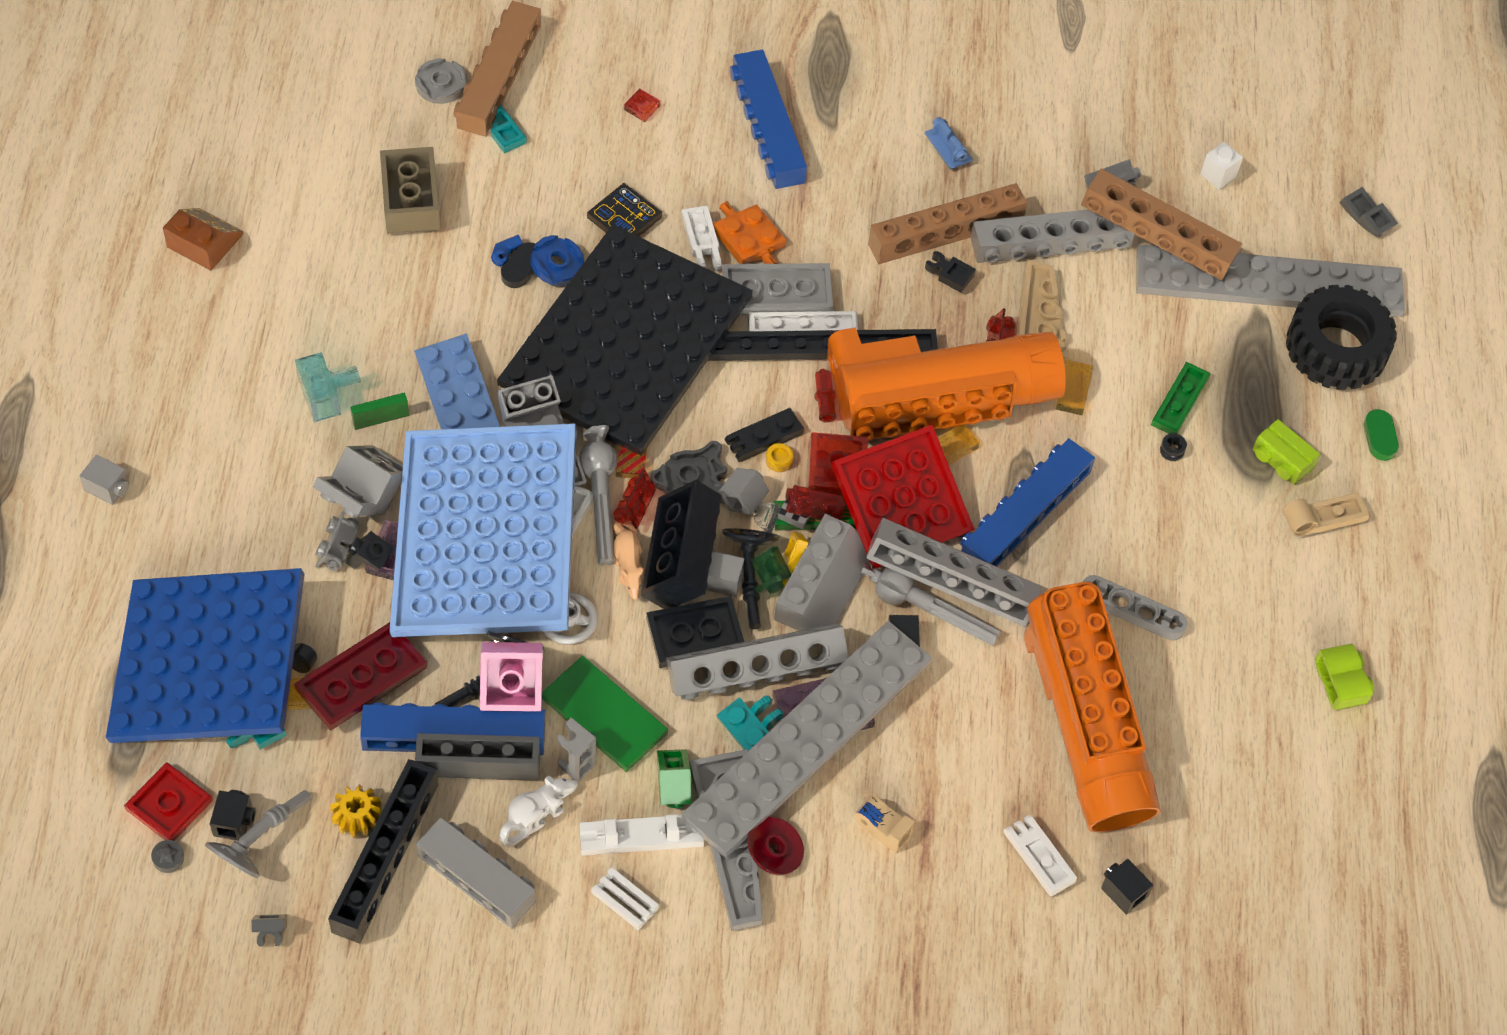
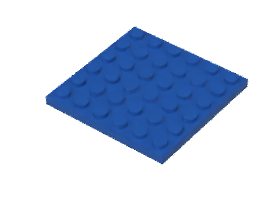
M302 569L133 580L106 739L110 743L283 733L305 576Z

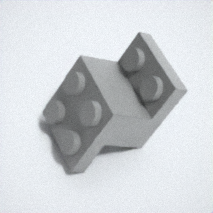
M373 445L346 446L331 476L317 477L313 488L321 492L320 496L323 499L343 506V511L352 517H371L372 515L385 514L398 486L402 484L403 464Z

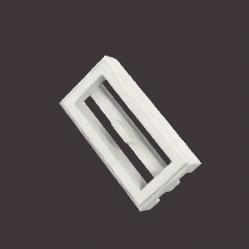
M612 867L609 869L608 874L600 879V883L598 885L595 884L591 889V893L638 931L659 909L658 903ZM613 880L620 887L626 890L629 894H631L634 898H636L639 902L646 906L648 910L642 907L639 903H637L634 899L628 896L625 892H623L611 881ZM606 887L642 917L638 919L604 892V888Z

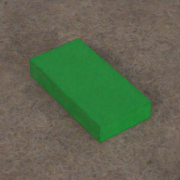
M405 393L350 407L355 430L409 416L408 400Z

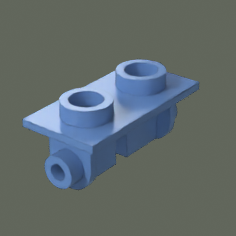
M941 117L935 118L932 122L933 129L925 131L924 134L949 169L952 170L972 162L973 159L967 152V148L959 141L946 119Z

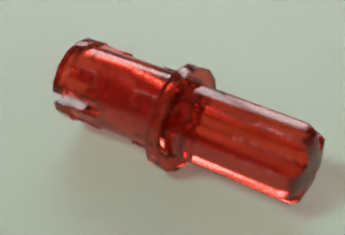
M820 369L815 373L817 391L814 394V398L818 401L819 420L825 423L832 422L836 419L834 403L836 392L833 390L830 370Z

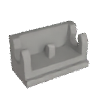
M570 718L565 723L568 729V740L558 734L559 744L568 752L569 765L563 759H558V764L571 777V780L579 782L596 765V737L574 719Z

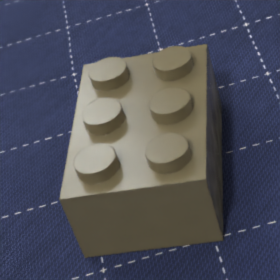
M434 148L380 150L387 234L441 230Z

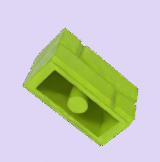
M1279 419L1258 436L1253 447V451L1260 461L1269 463L1276 469L1279 477L1283 480H1289L1294 485L1315 468L1321 455Z

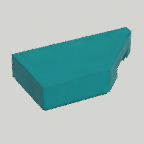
M502 105L498 106L497 115L491 127V137L503 153H506L527 143V137Z

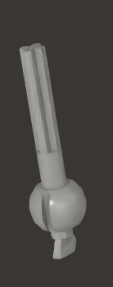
M607 425L592 426L583 433L589 444L583 447L579 455L582 470L592 481L597 553L600 565L614 564L613 561H615L608 477L617 468L618 456L615 449L608 443H605V437L609 430Z
M866 562L859 574L863 577L869 576L870 581L876 583L875 591L878 597L887 604L900 605L907 601L992 646L1000 633V630L914 586L913 578L887 567L884 571L878 568L872 569L870 564Z

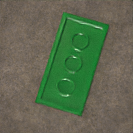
M583 655L542 691V699L567 721L570 718L574 719L595 736L596 746L625 772L629 771L668 734L667 727Z

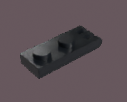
M787 408L727 435L724 440L727 445H731L732 453H737L735 457L738 462H742L766 451L774 444L784 443L802 435L804 427L792 409Z

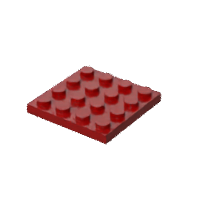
M933 425L830 463L866 554L882 518L940 543L975 530ZM869 560V561H870V564H871V566H872V569H874V568H879V567H882V566H883V565H880V564H878V563H876V562H873V561Z

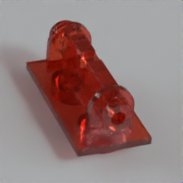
M1005 308L995 316L990 317L986 326L988 331L986 342L1014 337L1016 323L1012 317L1005 316Z
M642 469L639 477L635 476L629 480L622 496L624 500H620L613 513L616 522L622 524L631 521L635 529H638L656 491L654 482L650 479L645 469Z
M797 485L786 490L785 498L789 499L786 512L822 519L827 514L841 520L846 505L843 495Z

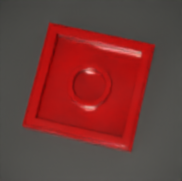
M166 762L128 800L124 808L162 839L175 841L209 806L213 798L209 793Z

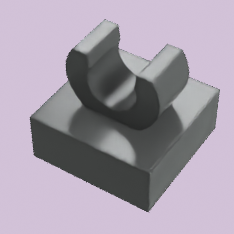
M287 914L255 915L252 918V932H260L257 936L259 947L264 945V936L266 934L274 935L275 946H280L283 939L281 932L287 928Z

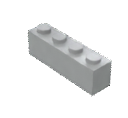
M440 818L416 843L419 858L512 929L536 903L535 886L526 877L521 876L519 878L511 872L510 866L503 859H495L489 855L486 847L478 840L471 841L464 835V831L456 823H448L443 818Z

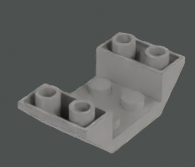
M552 375L497 391L504 427L564 424L558 407L561 401ZM576 456L575 486H579L587 482L579 457Z

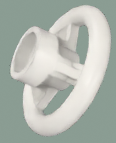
M570 592L569 614L572 616L569 617V627L575 624L587 627L581 633L573 636L561 635L563 631L543 632L548 638L560 644L571 645L580 643L589 638L596 629L598 614L595 606L585 596ZM579 604L586 608L589 617L580 614Z

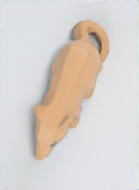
M623 520L617 521L612 525V529L617 535L614 542L615 565L620 566L619 582L624 584L631 598L637 600L644 579V568H642L641 542L636 528L631 523Z

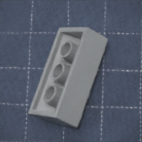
M827 514L824 515L776 602L775 621L798 631L838 623L862 578L859 574L866 562L870 563L869 559H866L867 554L860 536L852 525Z

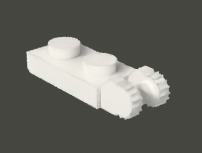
M708 206L682 209V221L696 264L706 268L703 255L711 254L715 271L722 270L719 243Z

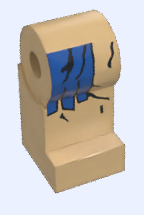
M869 796L854 813V818L860 826L896 854L913 835L915 821L907 815L902 817L875 796Z

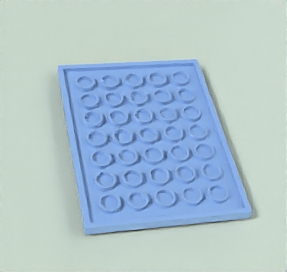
M575 424L406 431L389 631L392 637L485 634L488 631L494 633L563 631L569 629L577 438Z

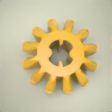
M359 784L356 787V791H351V788L346 785L345 795L336 793V803L330 805V811L333 814L331 820L334 826L339 825L338 829L341 834L350 830L351 837L355 838L357 832L362 831V834L367 837L368 827L374 828L382 812L380 808L382 803L379 797H374L375 794L372 788L363 792V787Z

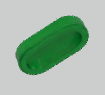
M1380 409L1372 410L1367 414L1363 423L1369 451L1376 459L1387 461L1396 455L1399 448L1394 422L1391 415L1386 411Z

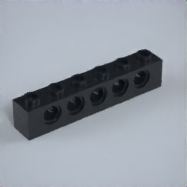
M408 759L328 918L331 933L353 942L361 943L438 787L437 769Z

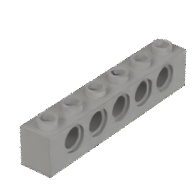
M1088 209L974 221L970 238L977 263H994L1011 259L1020 260L1023 258L1047 257L1058 254L1069 255L1076 252H1096L1113 248L1123 249L1132 246L1135 234Z
M882 518L872 537L866 559L1024 627L1030 621L1027 607L1033 599L1040 595L1042 588L1038 584L885 518Z
M835 623L667 657L666 661L672 693L676 696H681V699H691L698 697V692L709 690L710 693L727 691V686L738 684L740 688L756 685L755 680L767 678L768 682L779 681L785 678L784 674L795 672L796 676L808 675L813 673L814 668L823 666L824 670L837 669L849 657L844 628ZM819 643L821 645V653L819 656L811 658L809 656L810 647ZM791 649L793 652L792 660L789 663L782 664L780 660L782 652ZM763 655L764 665L760 669H753L752 660L754 657ZM729 661H735L736 669L734 673L724 675L723 666ZM706 667V678L702 681H695L694 672L696 669Z

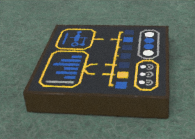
M622 183L587 212V219L605 233L613 224L636 236L642 235L662 218V211L625 183Z

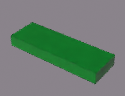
M1185 362L1155 414L1151 426L1168 434H1178L1211 373Z

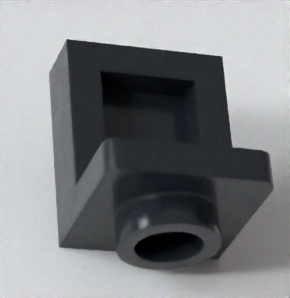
M370 531L362 539L357 537L351 543L347 550L350 556L345 563L356 569L363 562H366L374 569L380 570L394 550V547Z

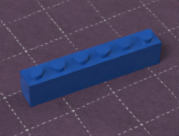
M764 50L735 54L733 66H730V76L732 81L737 83L738 99L744 102L745 118L751 121L752 137L754 140H758V153L760 159H764L766 162L765 172L768 180L772 179L775 189L805 184L807 165Z
M1070 438L1062 445L1057 444L1050 452L1049 458L1044 463L1040 461L1032 470L1031 476L1027 480L1023 478L1016 485L1014 493L1010 497L1005 496L1001 499L996 507V511L992 515L988 513L982 518L978 525L979 528L974 533L970 531L964 536L960 543L962 546L961 552L997 567L1091 473L1095 457Z
M380 702L363 705L360 733L362 751L416 752L417 733L540 737V755H544L545 709H541V711H481L480 708L474 705L448 707L443 704L418 706L406 703L401 706H395Z

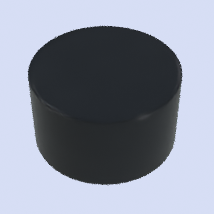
M298 643L295 645L292 669L300 673H307L317 661V654L310 646Z

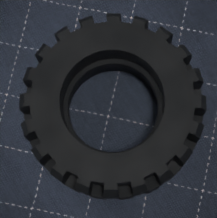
M1339 284L1329 285L1328 289L1325 287L1315 289L1314 293H1308L1302 302L1298 304L1288 328L1286 348L1290 351L1288 355L1291 361L1297 363L1296 368L1301 374L1306 373L1310 381L1314 383L1318 381L1326 388L1334 386L1336 390H1346L1347 387L1356 389L1361 388L1362 384H1370L1383 372L1397 340L1396 324L1393 317H1389L1391 313L1388 308L1380 304L1381 300L1375 295L1371 297L1368 295V291L1360 289V291L1355 290L1350 285H1345L1344 287H1339ZM1327 327L1344 329L1352 333L1362 346L1343 347L1327 339L1320 329Z

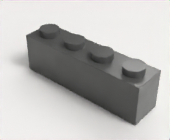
M417 733L415 761L437 769V777L539 780L540 737Z

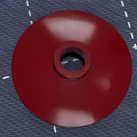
M767 817L748 833L747 844L750 855L755 863L764 871L773 875H787L794 872L802 863L804 857L802 839L797 830L785 820Z

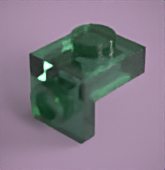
M778 546L766 550L751 560L762 582L760 586L755 588L757 594L768 591L770 595L785 587L783 582L792 575Z

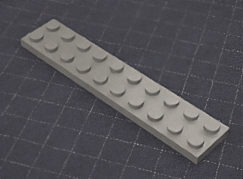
M1138 244L1136 250V293L1297 308L1298 304L1302 302L1308 293H1314L1315 289L1321 287L1328 289L1329 285L1339 284V287L1350 285L1355 290H1366L1371 297L1375 295L1381 300L1380 304L1388 308L1391 313L1390 316L1402 317L1405 312L1402 268L1237 253L1223 280H1220L1158 246Z
M887 621L682 813V819L721 855L727 858L748 838L750 830L762 823L767 817H770L913 681L931 663L932 657L890 621Z

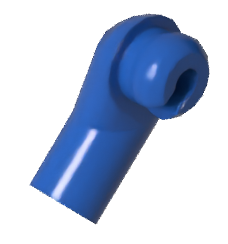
M517 234L495 244L491 259L496 266H503L509 259L511 252L523 244L520 236Z

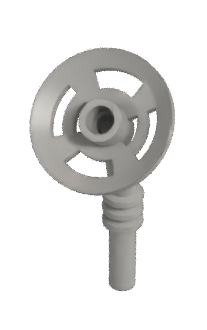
M303 790L284 804L275 805L266 811L263 818L237 842L234 841L231 846L217 842H207L205 846L228 863L258 879L260 874L252 861L247 857L250 852L248 847L269 828H275L286 821L289 814L309 802L311 796L308 791Z

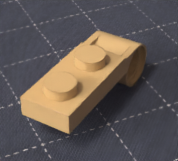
M1359 492L1308 504L1305 499H1297L1288 503L1283 508V513L1295 536H1305L1365 522L1370 516Z

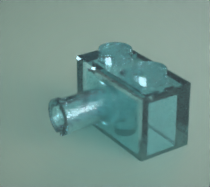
M322 352L295 360L298 380L313 422L341 415L337 389L361 383L357 367L353 366L332 373L327 368Z

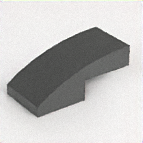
M1363 187L1344 197L1339 202L1359 225L1376 237L1398 224L1383 203L1376 205Z

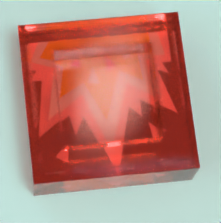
M639 88L624 104V110L646 122L660 107V100Z

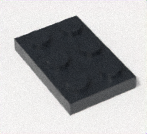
M732 596L646 612V620L659 668L667 667V657L744 642Z

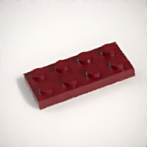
M390 622L294 683L295 690L330 731L361 712L363 705L373 704L427 668L428 662L406 637L391 636L389 632Z

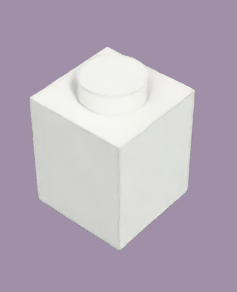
M1223 142L1206 154L1200 175L1220 190L1237 177L1243 157Z

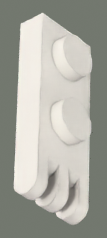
M1027 815L1023 818L1026 826L1019 820L1014 823L1017 833L1011 826L1006 827L1004 833L1043 888L1052 897L1074 884L1077 877L1031 815Z

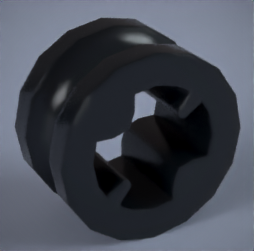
M1177 433L1167 434L1162 440L1160 453L1166 460L1178 461L1184 456L1187 442L1183 436ZM1172 444H1174L1177 446V448H1175V450H1171L1169 446L1171 447Z

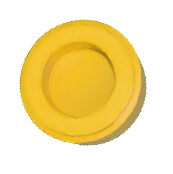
M774 444L767 449L766 464L775 472H785L793 465L794 452L786 444Z

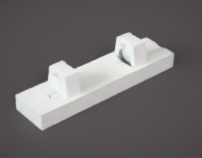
M678 814L621 820L605 819L604 821L579 823L581 856L704 847V838L682 819V815Z

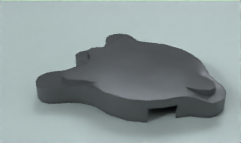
M710 441L701 449L684 450L670 455V459L665 464H662L659 469L651 473V485L667 494L694 480H698L718 492L724 485L718 479L724 478L727 475V467L718 459L722 453V445L718 441ZM721 497V503L726 504L723 498Z

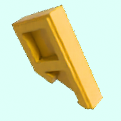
M795 531L790 536L782 558L781 566L785 569L779 581L781 589L785 588L808 545L804 535Z

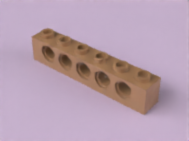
M1103 169L1099 170L1089 185L1081 203V206L1220 280H1223L1243 244Z
M1011 184L872 224L868 245L877 263L882 264L971 237L974 221L1025 216L1028 202L1018 184Z

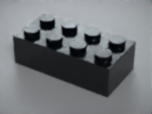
M694 480L658 497L641 590L642 597L666 609L676 607L705 594L708 586L709 568L712 562L713 544L716 538L717 521L720 514L721 494L700 481Z

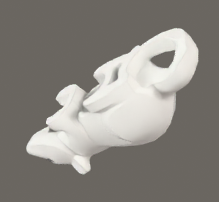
M547 776L544 786L536 791L516 796L509 805L508 821L502 826L500 831V841L503 845L512 847L530 834L541 829L545 825L543 818L548 814L554 818L562 814L563 809L559 807L564 803L562 799L574 792L578 782L565 778L553 779ZM511 831H520L519 834L509 838Z

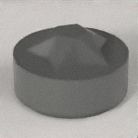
M164 840L155 845L151 853V859L158 871L171 873L182 866L184 853L177 842Z

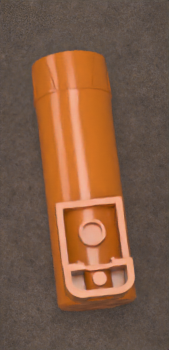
M856 327L836 331L828 340L827 361L836 386L840 415L845 428L850 431L851 438L855 441L867 442L885 437L892 438L933 425L934 429H947L953 426L976 424L989 420H1002L1012 416L1013 406L1032 405L1063 397L1065 392L1064 359L1058 339L1053 332L1015 335L1014 337L924 352L920 351L916 336L861 344Z
M1091 582L1053 587L1046 593L1033 599L1028 605L1027 611L1030 622L1024 632V641L1027 652H1034L1047 701H1053L1074 776L1077 798L1088 830L1090 832H1109L1146 822L1156 817L1161 812L1153 775L1144 754L1146 750L1145 742L1101 591Z

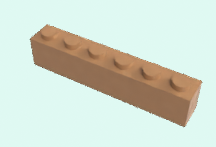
M511 1L508 9L503 10L500 25L498 28H494L491 43L489 46H485L482 53V61L480 65L476 64L473 70V79L465 85L461 102H457L453 115L456 117L457 129L487 137L496 118L498 106L503 104L541 27V8Z

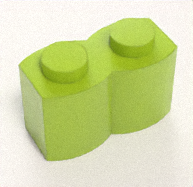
M1351 643L1319 650L1314 659L1319 677L1325 685L1326 694L1332 708L1339 710L1367 704L1374 693V684L1372 679L1367 677L1362 669L1364 666L1363 656L1356 650L1355 646Z

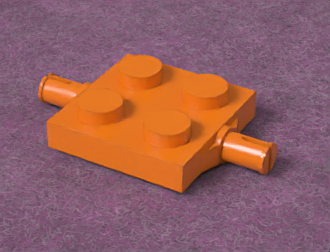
M728 201L723 202L719 209L725 214L726 218L714 222L713 226L716 236L738 263L748 264L761 260L765 264H779L772 254L784 248L787 240L760 207L756 204L737 212Z

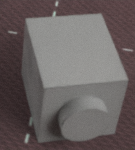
M97 454L79 475L84 491L111 505L119 497L124 496L129 487L126 470Z
M736 468L718 492L722 495L724 502L731 512L752 515L769 492V489L763 481V476L758 471Z
M712 551V562L709 568L706 590L737 597L743 575L744 558Z

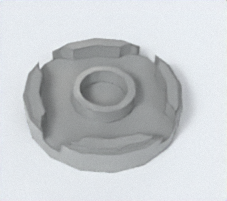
M441 58L429 60L421 65L415 76V86L418 94L423 99L432 103L445 104L455 101L462 96L467 84L464 68L457 62H446V59Z

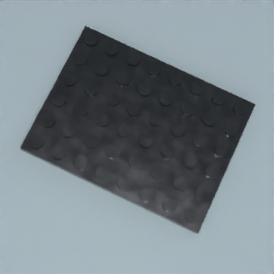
M612 224L498 377V386L508 388L552 375L561 401L558 405L561 417L587 430L592 426L607 425L609 430L605 437L606 439L641 456L753 296V290Z

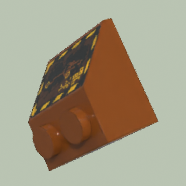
M200 208L179 209L163 227L167 248L210 271L243 235L242 230Z

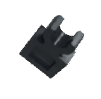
M934 251L932 260L937 263L927 260L925 264V269L929 273H939L938 281L960 293L972 280L976 272L975 268L955 257L947 261L945 256L938 251Z

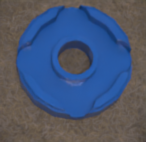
M550 235L543 237L535 244L530 256V262L535 275L543 282L552 286H566L583 265L584 255L579 246L572 240ZM551 257H560L564 264L554 263Z

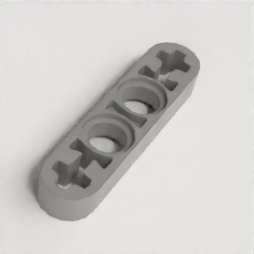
M1090 575L1083 580V582L1095 584L1100 589L1102 598H1104L1106 591L1109 592L1107 600L1103 599L1108 613L1169 640H1178L1184 635L1187 628V619L1182 613L1100 576ZM1117 596L1123 597L1128 605L1118 607L1113 603L1112 599ZM1142 608L1150 609L1154 613V617L1145 619L1139 614V610ZM1161 615L1163 616V619L1161 620V623L1158 624L1157 622L1159 616ZM1172 622L1177 623L1175 629L1169 628Z

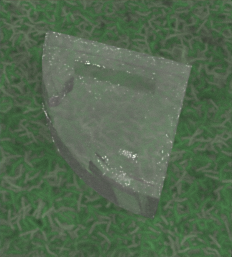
M761 502L752 513L756 524L764 531L772 533L781 507L776 503Z

